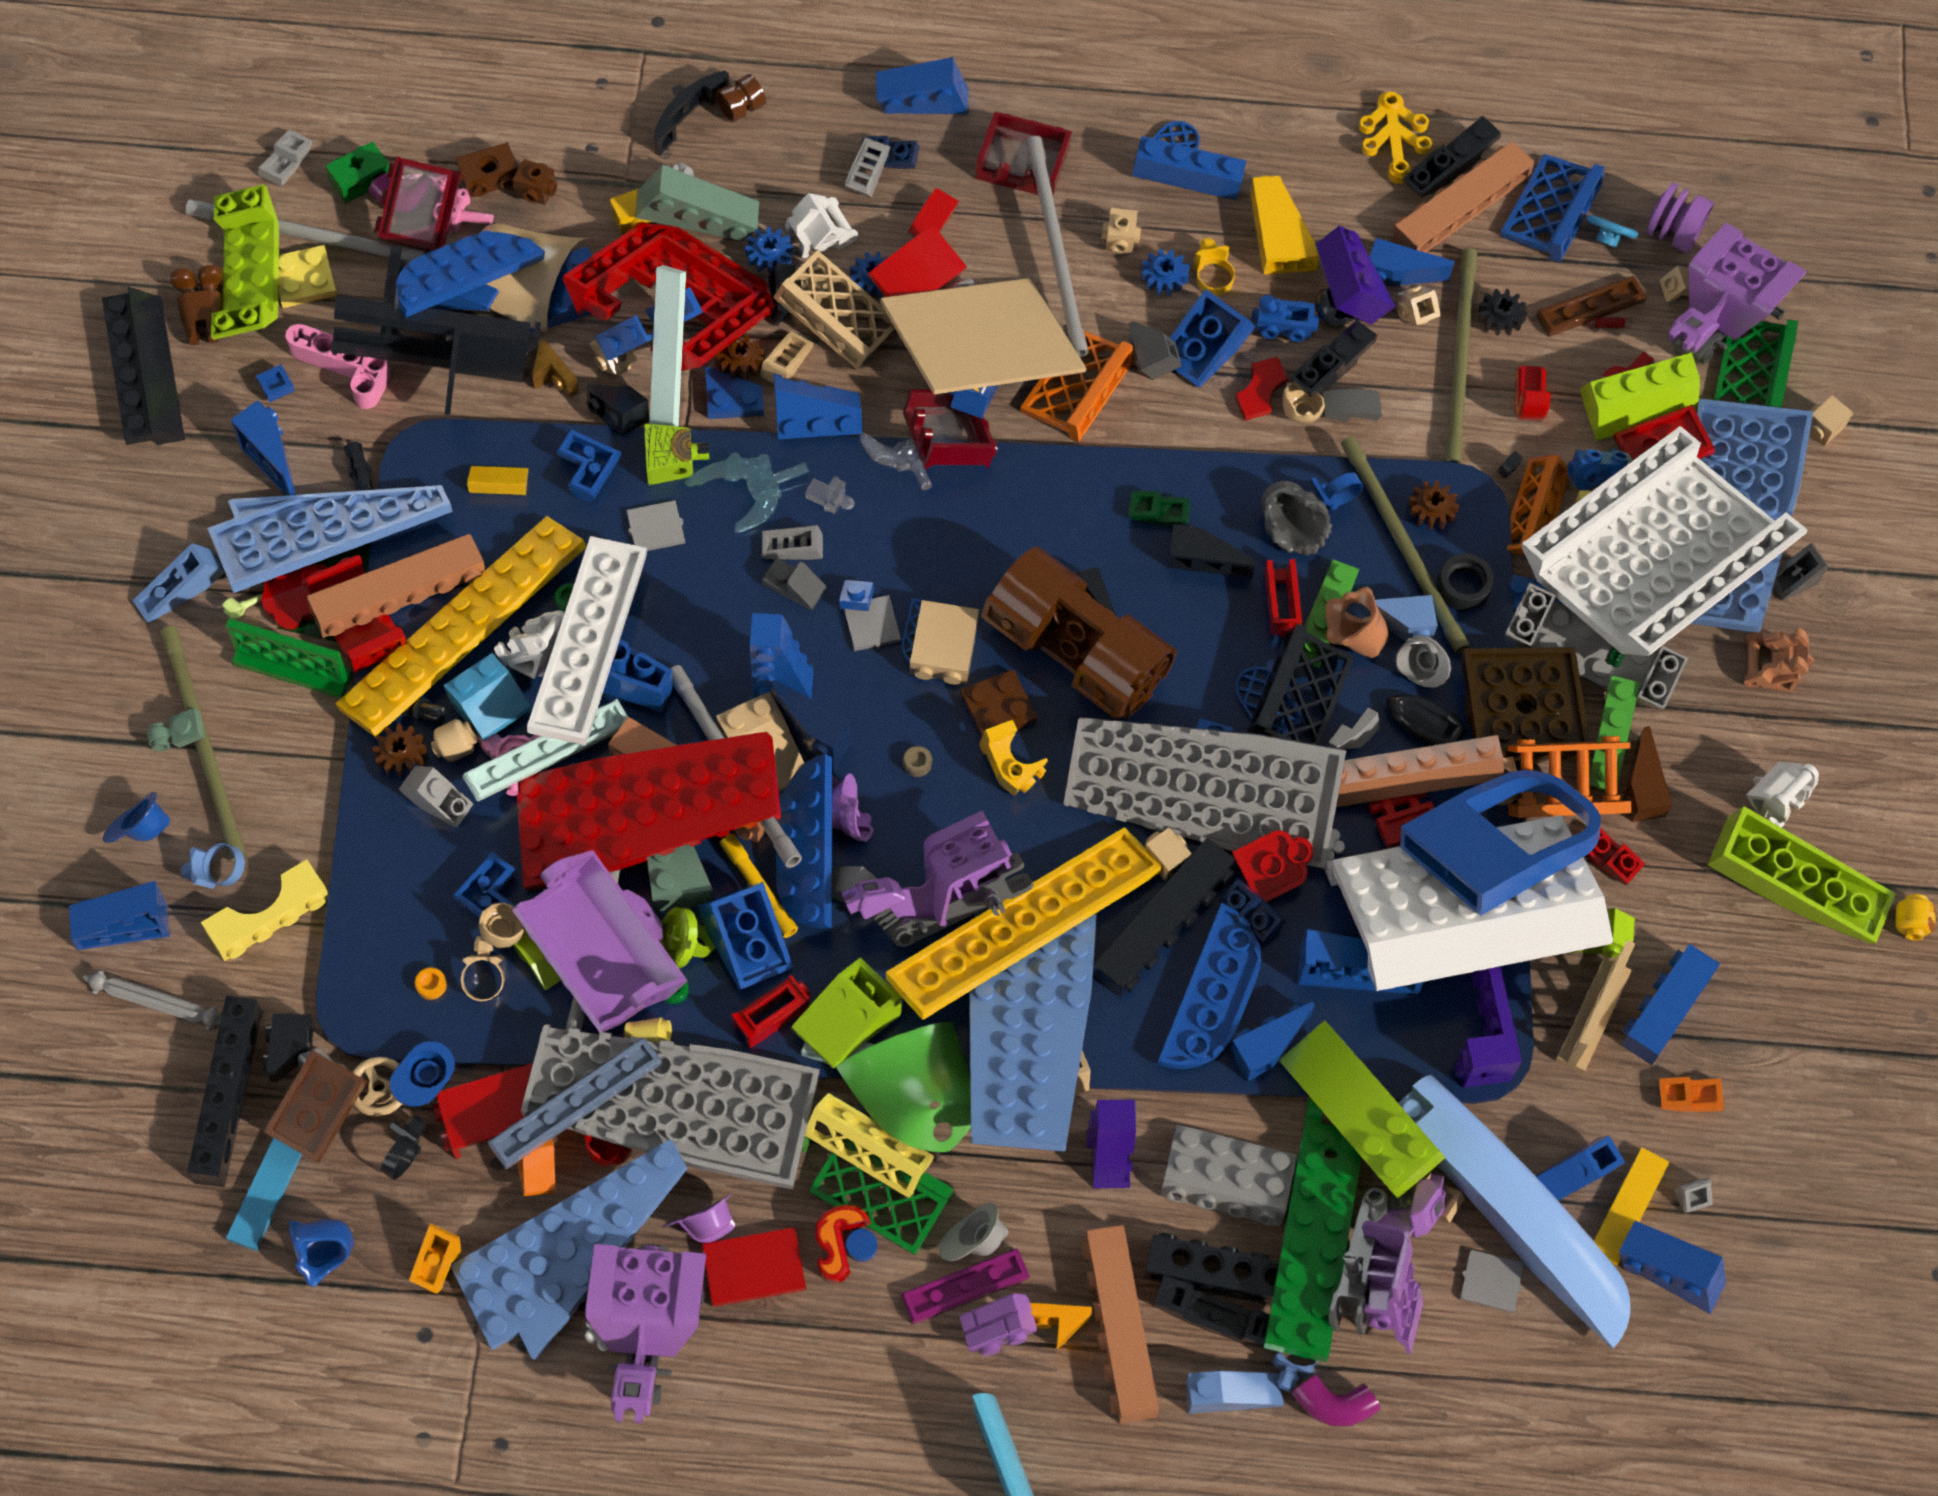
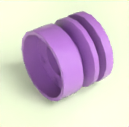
M1672 182L1655 204L1649 217V226L1646 234L1653 236L1660 226L1662 230L1658 240L1663 241L1672 232L1674 233L1672 247L1688 254L1701 233L1715 202L1697 195L1689 204L1686 202L1689 192L1687 188H1684L1680 196L1676 198L1675 195L1679 185Z

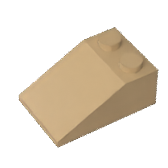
M770 692L764 693L716 716L717 726L725 738L766 731L772 736L778 792L786 788L793 775L804 765V761L784 717Z

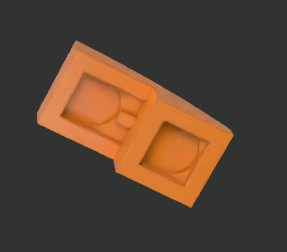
M1690 1076L1659 1078L1662 1110L1682 1112L1724 1111L1721 1078L1690 1080Z

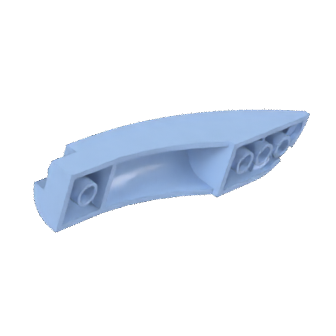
M1428 1075L1412 1086V1091L1398 1104L1446 1157L1437 1166L1486 1217L1521 1258V1262L1613 1349L1623 1337L1630 1317L1629 1292L1617 1268L1580 1224L1522 1161L1434 1076Z

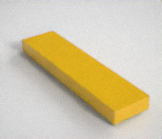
M1643 1147L1639 1150L1594 1239V1242L1615 1267L1620 1262L1619 1251L1635 1221L1640 1222L1669 1164V1161Z

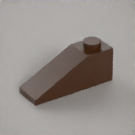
M1650 726L1643 728L1637 740L1625 795L1623 796V800L1631 801L1630 817L1632 822L1666 817L1672 807Z

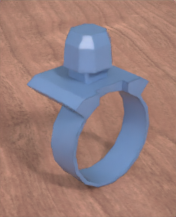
M218 843L208 851L191 846L189 851L190 861L180 868L182 878L191 880L196 885L214 889L216 885L230 886L236 883L243 873L245 860L240 849L230 844ZM230 847L235 857L234 869L226 880L217 882L211 875V863H213L215 856L220 850Z
M1276 1351L1277 1355H1275L1272 1364L1275 1368L1281 1370L1278 1378V1387L1291 1392L1299 1378L1304 1380L1311 1378L1314 1372L1313 1368L1318 1361L1316 1360L1313 1365H1294L1285 1358L1282 1352Z

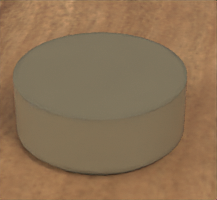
M913 746L905 751L903 755V768L907 774L913 777H921L930 771L932 756L926 748Z

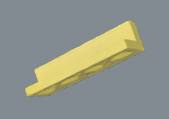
M830 1093L814 1108L806 1128V1137L908 1198L913 1194L921 1175L930 1166L934 1158L927 1151L908 1146L894 1138L873 1119ZM820 1121L828 1126L831 1135L825 1136L815 1130L817 1122ZM848 1138L853 1141L857 1151H850L845 1148L842 1139ZM875 1154L880 1157L884 1166L877 1167L872 1164L869 1155ZM901 1170L910 1175L912 1178L909 1185L900 1181L895 1171Z

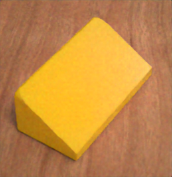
M471 466L467 481L469 493L526 495L528 468Z

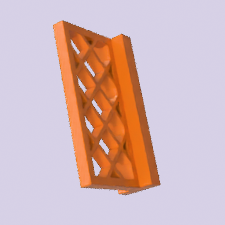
M1084 331L1085 339L1090 345L1087 347L1088 354L1092 353L1095 360L1084 365L1086 366V371L1097 368L1099 372L1097 377L1084 380L1082 373H1076L1079 374L1081 382L1065 385L1063 377L1074 374L1039 379L1021 405L1020 412L1068 432L1069 439L1080 442L1133 364L1132 344L1122 341L1118 345ZM1106 349L1113 352L1109 358L1098 360L1096 352ZM1060 378L1062 387L1046 390L1045 385L1048 381ZM1084 389L1085 394L1082 398L1070 400L1068 392ZM1065 394L1067 402L1054 406L1051 405L1050 397ZM1046 399L1048 407L1039 410L1031 407L1035 401ZM1070 409L1071 415L1066 422L1055 417L1054 413Z

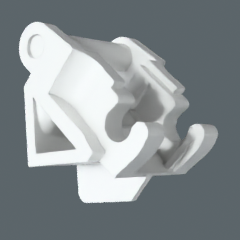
M808 193L792 210L793 216L787 218L785 229L790 236L796 233L800 240L799 252L803 258L809 256L808 252L812 248L819 252H824L829 248L840 250L854 243L859 238L857 231L850 227L838 207L839 202L835 197L827 199L825 196ZM828 213L831 215V217L833 218L834 222L836 223V225H837L838 227H836V226L834 225V223H833V221L831 220V218L829 217Z
M547 612L537 618L527 620L522 627L524 634L520 633L518 627H513L509 631L510 641L507 643L511 651L505 648L504 643L499 642L494 647L497 656L504 665H509V667L533 679L537 676L542 677L545 674L565 612Z
M1779 761L1764 777L1755 776L1753 778L1756 785L1746 796L1757 814L1782 828L1791 813L1789 804L1796 810H1799L1805 804L1804 800L1810 798L1813 789L1818 783L1819 773L1811 764L1801 766L1798 763Z

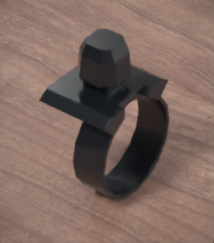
M417 1115L412 1116L404 1124V1127L395 1121L390 1125V1128L394 1130L392 1139L396 1143L385 1156L380 1171L392 1180L402 1176L410 1167L415 1157L421 1152V1146L418 1143L426 1127V1122Z

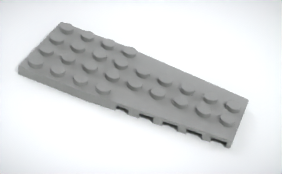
M1081 717L1077 723L1064 805L1116 818V820L1135 823L1153 830L1165 831L1170 828L1175 835L1179 834L1182 838L1194 839L1201 843L1208 837L1219 847L1234 851L1272 831L1281 830L1287 832L1292 838L1303 837L1312 844L1314 850L1313 858L1307 865L1325 868L1346 750L1259 734Z
M544 1025L521 1108L522 1115L527 1116L640 1040L641 1037L630 1036L629 1039L611 1036V1033L601 1032L599 1035L580 1032V1029L575 1028L563 1030L550 1028V1025ZM660 1040V1043L648 1041L662 1060V1064L567 1128L568 1130L644 1153L672 1139L687 1166L793 1190L820 1069L729 1049L690 1044V1047L674 1045V1042Z

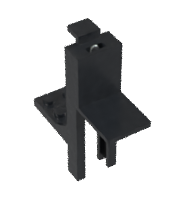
M391 246L383 302L337 295L334 319L380 325L381 330L380 333L334 327L331 352L449 368L444 413L450 415L455 373L523 383L527 357L536 359L541 322H535L533 334L529 333V322L430 308L405 317L396 301L397 278L401 270L406 266V259H401L402 247ZM398 328L454 336L453 343L405 337L402 336Z

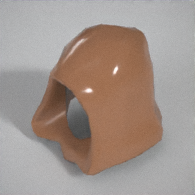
M1363 587L1356 592H1346L1343 595V599L1333 598L1327 602L1325 619L1328 627L1326 638L1329 643L1344 645L1362 656L1370 658L1378 656L1388 641V630L1386 621L1377 607L1372 590L1369 587ZM1351 603H1359L1369 609L1371 616L1361 619L1345 610Z

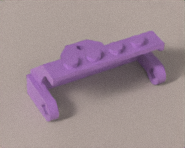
M593 850L558 860L550 865L540 875V878L549 888L535 898L521 902L512 909L527 930L530 939L537 944L544 954L546 961L554 968L562 979L563 985L572 993L580 1004L581 1010L590 1018L600 1033L617 1027L650 1005L669 999L688 981L659 942L663 938L662 922L644 898L628 889L622 891Z

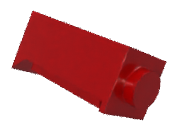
M1290 559L1287 569H1273V560H1267L1263 575L1266 586L1270 635L1285 637L1289 629L1295 624L1302 625L1295 559ZM1276 583H1286L1290 619H1279Z
M790 975L787 980L740 1012L731 1014L732 1026L735 1030L740 1028L746 1036V1045L751 1049L804 1013L810 1007V991L802 981L797 983L794 977ZM790 993L795 998L759 1024L755 1025L752 1021L756 1016Z

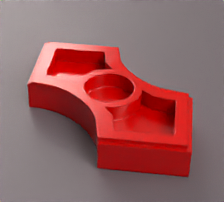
M1278 356L1252 363L1251 383L1243 391L1236 393L1235 400L1244 421L1271 414V395L1287 383V376Z

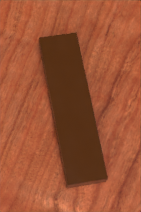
M1633 275L1538 310L1536 316L1548 337L1594 321L1595 319L1593 318H1602L1645 302L1646 295Z

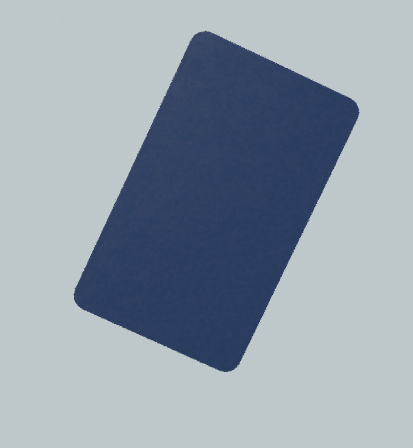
M445 418L420 421L402 430L387 446L380 465L378 489L442 485L453 512L371 542L368 572L471 534L484 561V568L486 570L546 516L582 538L586 546L590 536L634 545L632 535L628 533L630 525L626 510L675 500L679 518L683 519V525L681 526L685 544L647 551L620 639L627 642L631 649L638 653H645L669 669L680 665L717 725V715L756 698L753 697L750 658L752 613L783 615L792 631V638L794 640L797 639L800 644V652L805 653L807 664H811L814 669L811 699L851 719V745L835 771L832 772V775L840 782L848 773L853 774L857 784L858 810L871 816V826L874 828L873 834L867 842L857 841L851 836L846 835L843 831L832 828V871L834 867L863 866L877 879L891 878L898 882L901 888L918 887L925 884L923 845L928 836L980 811H983L998 840L1005 839L1010 852L1018 853L1025 866L1020 871L1007 876L1005 880L1021 873H1027L1032 882H1035L1124 827L1144 847L1146 846V840L1157 831L1162 833L1163 831L1145 828L1135 823L1116 820V818L1064 805L1078 719L1084 717L1196 728L1199 718L1232 727L1233 732L1250 733L1247 729L1251 721L1235 693L1236 680L1241 672L1250 667L1259 666L1272 670L1285 638L1278 635H1270L1266 586L1263 575L1267 560H1273V569H1287L1289 560L1295 559L1302 626L1304 627L1333 559L1360 569L1351 592H1356L1363 587H1369L1373 592L1375 600L1425 596L1364 484L1362 491L1355 498L1340 505L1336 510H1332L1330 506L1326 505L1330 516L1329 522L1332 524V533L1328 534L1329 538L1324 540L1325 546L1319 547L1317 553L1300 555L1295 552L1287 553L1277 543H1274L1271 536L1266 533L1261 498L1270 485L1279 481H1290L1299 485L1304 491L1315 492L1316 490L1310 482L1311 478L1316 477L1320 484L1328 485L1331 481L1346 473H1356L1362 482L1348 457L996 442L997 453L992 458L989 468H986L985 465H933L924 470L912 438L837 435L778 439V433L690 429L692 443L709 444V460H694L693 476L648 485L645 427H637L631 432L622 435L608 425ZM570 429L621 452L620 459L591 503L584 502L575 497L568 487L579 466L557 455V450ZM932 439L931 443H969V441ZM1367 458L1372 471L1436 587L1442 566L1445 561L1454 555L1461 553L1474 554L1484 559L1490 565L1494 574V585L1487 601L1483 605L1469 611L1457 610L1447 605L1455 622L1459 624L1468 640L1470 648H1516V644L1505 636L1506 630L1514 616V597L1509 589V584L1513 579L1512 553L1506 550L1507 546L1511 545L1510 512L1505 494L1493 478L1474 466L1451 461ZM471 466L528 468L526 495L469 493L467 481ZM1438 480L1439 488L1443 489L1444 486L1450 485L1448 494L1456 493L1458 496L1455 503L1460 506L1455 514L1453 523L1446 521L1444 529H1440L1436 523L1429 530L1427 522L1419 526L1417 525L1419 516L1410 517L1409 514L1412 507L1408 506V501L1415 487L1421 489L1424 481L1428 482L1430 487H1433L1434 482ZM1349 486L1343 488L1342 490H1340V491L1337 492V493H1340L1341 491L1345 490V489L1348 488ZM1132 491H1160L1161 497L1190 498L1191 507L1188 524L1203 528L1256 560L1253 578L1167 568L1173 527L1149 524L1129 518ZM818 525L823 534V559H780L795 568L802 561L826 585L825 592L812 611L762 585V579L776 560L762 558V531ZM773 539L772 550H776L777 539ZM789 539L784 540V549L788 548ZM796 539V547H800V540ZM808 540V546H811V540ZM1032 547H1041L1075 574L1090 568H1099L1115 615L1120 619L1122 616L1130 614L1177 650L1176 659L1166 678H1161L1157 687L1152 691L1154 693L1153 696L1129 719L1124 717L1118 720L1114 719L1071 686L1075 676L1071 671L1042 649L1032 651L1028 648L1025 651L981 617L986 599L993 593L1001 578L1013 563ZM586 549L420 697L427 698L430 703L445 708L446 714L443 722L435 723L426 719L418 721L413 716L406 717L401 714L387 726L392 732L396 731L398 724L402 725L405 732L410 726H413L415 735L422 734L424 739L423 745L426 746L427 754L421 755L424 762L423 765L415 763L413 767H434L473 803V806L458 827H453L420 809L407 798L399 788L410 774L408 769L403 770L402 777L398 776L395 769L391 774L387 775L384 766L378 767L375 761L377 756L374 755L372 748L379 746L376 737L353 720H349L316 991L318 1023L329 1042L349 1056L366 1060L374 1057H386L396 1062H402L416 1045L426 1041H436L444 1044L452 1052L455 1064L521 1067L534 1063L544 1025H550V1028L566 1029L574 996L563 985L562 980L547 990L543 989L528 963L519 957L513 945L506 948L493 946V951H490V955L505 957L499 963L504 971V987L497 996L491 1000L477 1001L467 996L462 989L461 975L466 967L462 960L469 955H477V951H474V945L477 936H481L479 931L480 918L454 900L453 894L491 852H494L516 870L512 878L498 892L515 906L535 898L549 887L529 892L523 888L517 795H508L506 793L507 788L477 802L463 779L465 772L492 760L490 755H486L481 749L479 742L474 744L475 749L472 754L451 763L446 761L443 756L438 758L435 755L431 742L434 741V731L437 727L454 719L465 722L450 705L444 685L491 653L504 665L497 656L494 647L499 642H502L505 648L511 651L507 643L510 641L509 631L513 627H518L520 633L524 634L522 627L527 620L537 618L547 612L560 611L555 602L556 590L563 584H575ZM1468 570L1453 571L1449 576L1450 585L1462 594L1478 593L1482 587L1480 578ZM845 580L873 582L874 593L872 599L890 596L901 639L903 638L912 598L979 609L978 625L967 684L960 683L954 685L934 678L922 680L915 675H910V664L905 661L901 653L902 642L882 645L879 649L872 647L854 651L844 609H840L839 603ZM470 583L456 586L444 594L438 593L430 596L419 604L404 606L389 616L396 628L400 627L407 640ZM1276 583L1279 619H1290L1286 583ZM1351 603L1345 610L1361 619L1371 616L1369 609L1359 603ZM914 604L911 616L919 612ZM918 617L913 620L916 623V625L918 623ZM1438 619V626L1433 640H1436L1448 655L1451 671L1446 682L1435 688L1418 685L1397 670L1395 658L1399 649L1406 641L1388 630V641L1379 655L1374 658L1362 656L1344 645L1330 643V645L1354 656V660L1320 746L1335 748L1329 745V741L1343 724L1353 729L1367 708L1378 712L1380 728L1361 748L1342 749L1346 750L1345 760L1432 746L1405 731L1390 714L1387 707V699L1391 696L1402 694L1426 698L1452 712L1462 720L1466 727V733L1461 741L1473 739L1464 707L1466 689L1461 654L1454 653ZM910 622L907 634L915 630ZM915 634L909 637L913 643L915 639ZM906 640L904 644V650L911 647ZM912 651L907 654L910 659ZM1334 656L1327 658L1333 673L1341 671L1344 661ZM381 662L355 673L354 686ZM1322 663L1320 668L1310 665L1315 679L1326 676ZM504 665L527 699L531 710L497 732V734L501 738L508 735H525L531 738L534 734L527 733V725L544 675L533 679L509 667V665ZM1303 667L1294 670L1293 676L1297 685L1309 682ZM1013 669L1038 719L1037 723L1017 730L1010 744L1011 754L1015 760L1023 764H1032L1045 758L1048 760L1044 766L1047 770L1041 779L1035 776L1036 783L1027 792L1023 793L1020 790L1015 796L1011 795L998 783L987 755L982 754L979 747L981 736L960 695V690ZM1257 671L1255 677L1266 680L1268 674ZM1241 678L1239 686L1248 688L1250 680ZM1329 680L1317 683L1323 698L1331 696L1333 690ZM1253 682L1251 690L1261 693L1264 685ZM1311 685L1299 689L1305 704L1317 701ZM674 687L662 712L602 693L598 708L618 699L628 717L677 746L709 741L685 701ZM1239 690L1240 695L1244 700L1246 692ZM1288 693L1295 707H1299L1294 693ZM1249 694L1247 702L1257 705L1260 697ZM1319 705L1307 708L1313 723L1321 721L1323 715ZM1248 707L1253 716L1255 709ZM1301 710L1298 712L1303 719V724L1294 727L1295 729L1307 726ZM1294 713L1289 714V716L1296 717ZM1283 718L1275 719L1273 724L1281 726ZM1448 728L1443 737L1449 738L1453 730ZM385 729L377 736L386 737ZM1309 730L1297 733L1300 742L1312 744L1313 740ZM614 735L540 772L597 758L609 757L608 743ZM795 742L804 764L810 761ZM913 746L926 748L932 756L930 771L921 777H913L907 774L903 768V755L907 749ZM1515 763L1517 771H1521V764ZM1480 784L1427 792V797L1420 799L1419 802L1423 804L1432 801L1435 808ZM784 790L779 792V799L782 797ZM1519 793L1517 799L1510 804H1517L1518 798H1521V793ZM1372 802L1336 807L1332 829L1339 831V841L1344 843L1345 848L1340 854L1334 852V859L1387 849L1375 824L1377 818L1383 817L1384 814L1380 812L1371 815L1368 810V804ZM1497 804L1480 814L1495 827L1524 822V818L1508 816V804ZM1401 805L1395 807L1394 809L1396 812H1399L1408 809L1409 807L1406 805ZM734 830L729 831L730 834L734 833L748 853L749 859L781 904L776 885V850L767 832L757 844L751 839L749 841L743 840ZM717 835L701 840L702 844L694 846L712 887L713 898L749 885L737 866L731 862L719 844L724 837L719 838ZM1183 838L1187 844V849L1192 854L1202 844L1194 839ZM1223 849V850L1226 851L1228 854H1230L1232 857H1234L1233 854H1232V851L1227 850V849ZM1236 860L1232 869L1235 873L1231 880L1225 886L1220 884L1215 889L1216 895L1210 904L1206 907L1200 906L1196 911L1198 915L1194 922L1188 928L1183 926L1178 931L1179 937L1170 949L1163 948L1158 954L1160 959L1150 971L1145 969L1139 976L1141 981L1132 992L1126 991L1119 997L1095 977L1092 978V992L1082 1048L1091 1070L1089 1089L1309 1098V1095L1280 1061L1274 1069L1247 1081L1230 1052L1232 1042L1221 1055L1199 1067L1172 1069L1157 1065L1221 903L1219 900L1237 879L1248 886ZM645 861L621 869L618 885L622 891L628 889L644 898L654 911L648 862ZM1306 865L1307 878L1300 886L1267 901L1286 920V923L1269 943L1262 942L1255 935L1257 942L1260 944L1261 965L1236 1034L1244 1029L1252 1031L1261 1027L1260 1024L1271 1016L1279 1018L1287 1014V1010L1296 1004L1303 1003V1005H1306L1313 1001L1315 1006L1311 1017L1284 1055L1325 1020L1396 1101H1401L1412 1091V1086L1428 1075L1434 1076L1462 1104L1498 1101L1518 1088L1530 1070L1534 1049L1530 960L1500 966L1522 1059L1518 1070L1510 1082L1463 1088L1462 1079L1456 1077L1454 1061L1457 1060L1459 1051L1462 1050L1467 1039L1484 1037V1027L1486 1026L1484 1016H1480L1478 1012L1477 999L1480 996L1478 988H1474L1472 985L1471 972L1424 981L1419 994L1298 985L1299 949L1307 929L1360 939L1362 937L1339 885L1331 886L1324 868ZM1158 874L1095 913L1096 930L1093 968L1100 957L1168 881L1165 882ZM832 898V928H813L793 919L798 930L792 936L783 939L794 968L746 988L738 989L715 948L706 957L692 956L687 965L679 968L688 980L689 992L685 1000L678 1004H669L661 1001L650 1005L617 1027L603 1032L611 1033V1036L625 1038L626 1022L663 1017L664 1020H670L672 1036L670 1042H674V1045L690 1047V1044L734 1050L820 1069L818 1078L843 1079L836 1067L832 1069L827 1063L802 1056L805 1042L791 1029L792 1025L801 1015L749 1049L746 1045V1036L740 1028L737 1030L733 1028L731 1014L740 1012L787 980L790 975L794 977L797 983L802 981L807 986L811 994L809 997L811 1005L838 974L860 957L891 986L886 980V972L971 921L975 918L976 913L907 947H900L895 945L888 930H883L882 926L878 924L873 916L864 919L860 911L851 914L845 903ZM685 907L695 914L697 925L704 926L698 907ZM670 910L656 911L654 913L662 922ZM697 937V941L701 945L706 946L704 941ZM475 961L465 971V987L476 998H491L501 988V972L490 961ZM429 967L439 969L444 974L447 983L443 995L433 1000L422 998L417 993L415 987L416 975L421 970ZM969 992L924 1020L902 998L901 1015L870 1039L868 1043L875 1045L896 1035L927 1025L953 1022L970 1072ZM790 993L756 1016L752 1021L755 1025L759 1024L795 998ZM585 1014L581 1032L600 1035V1032Z

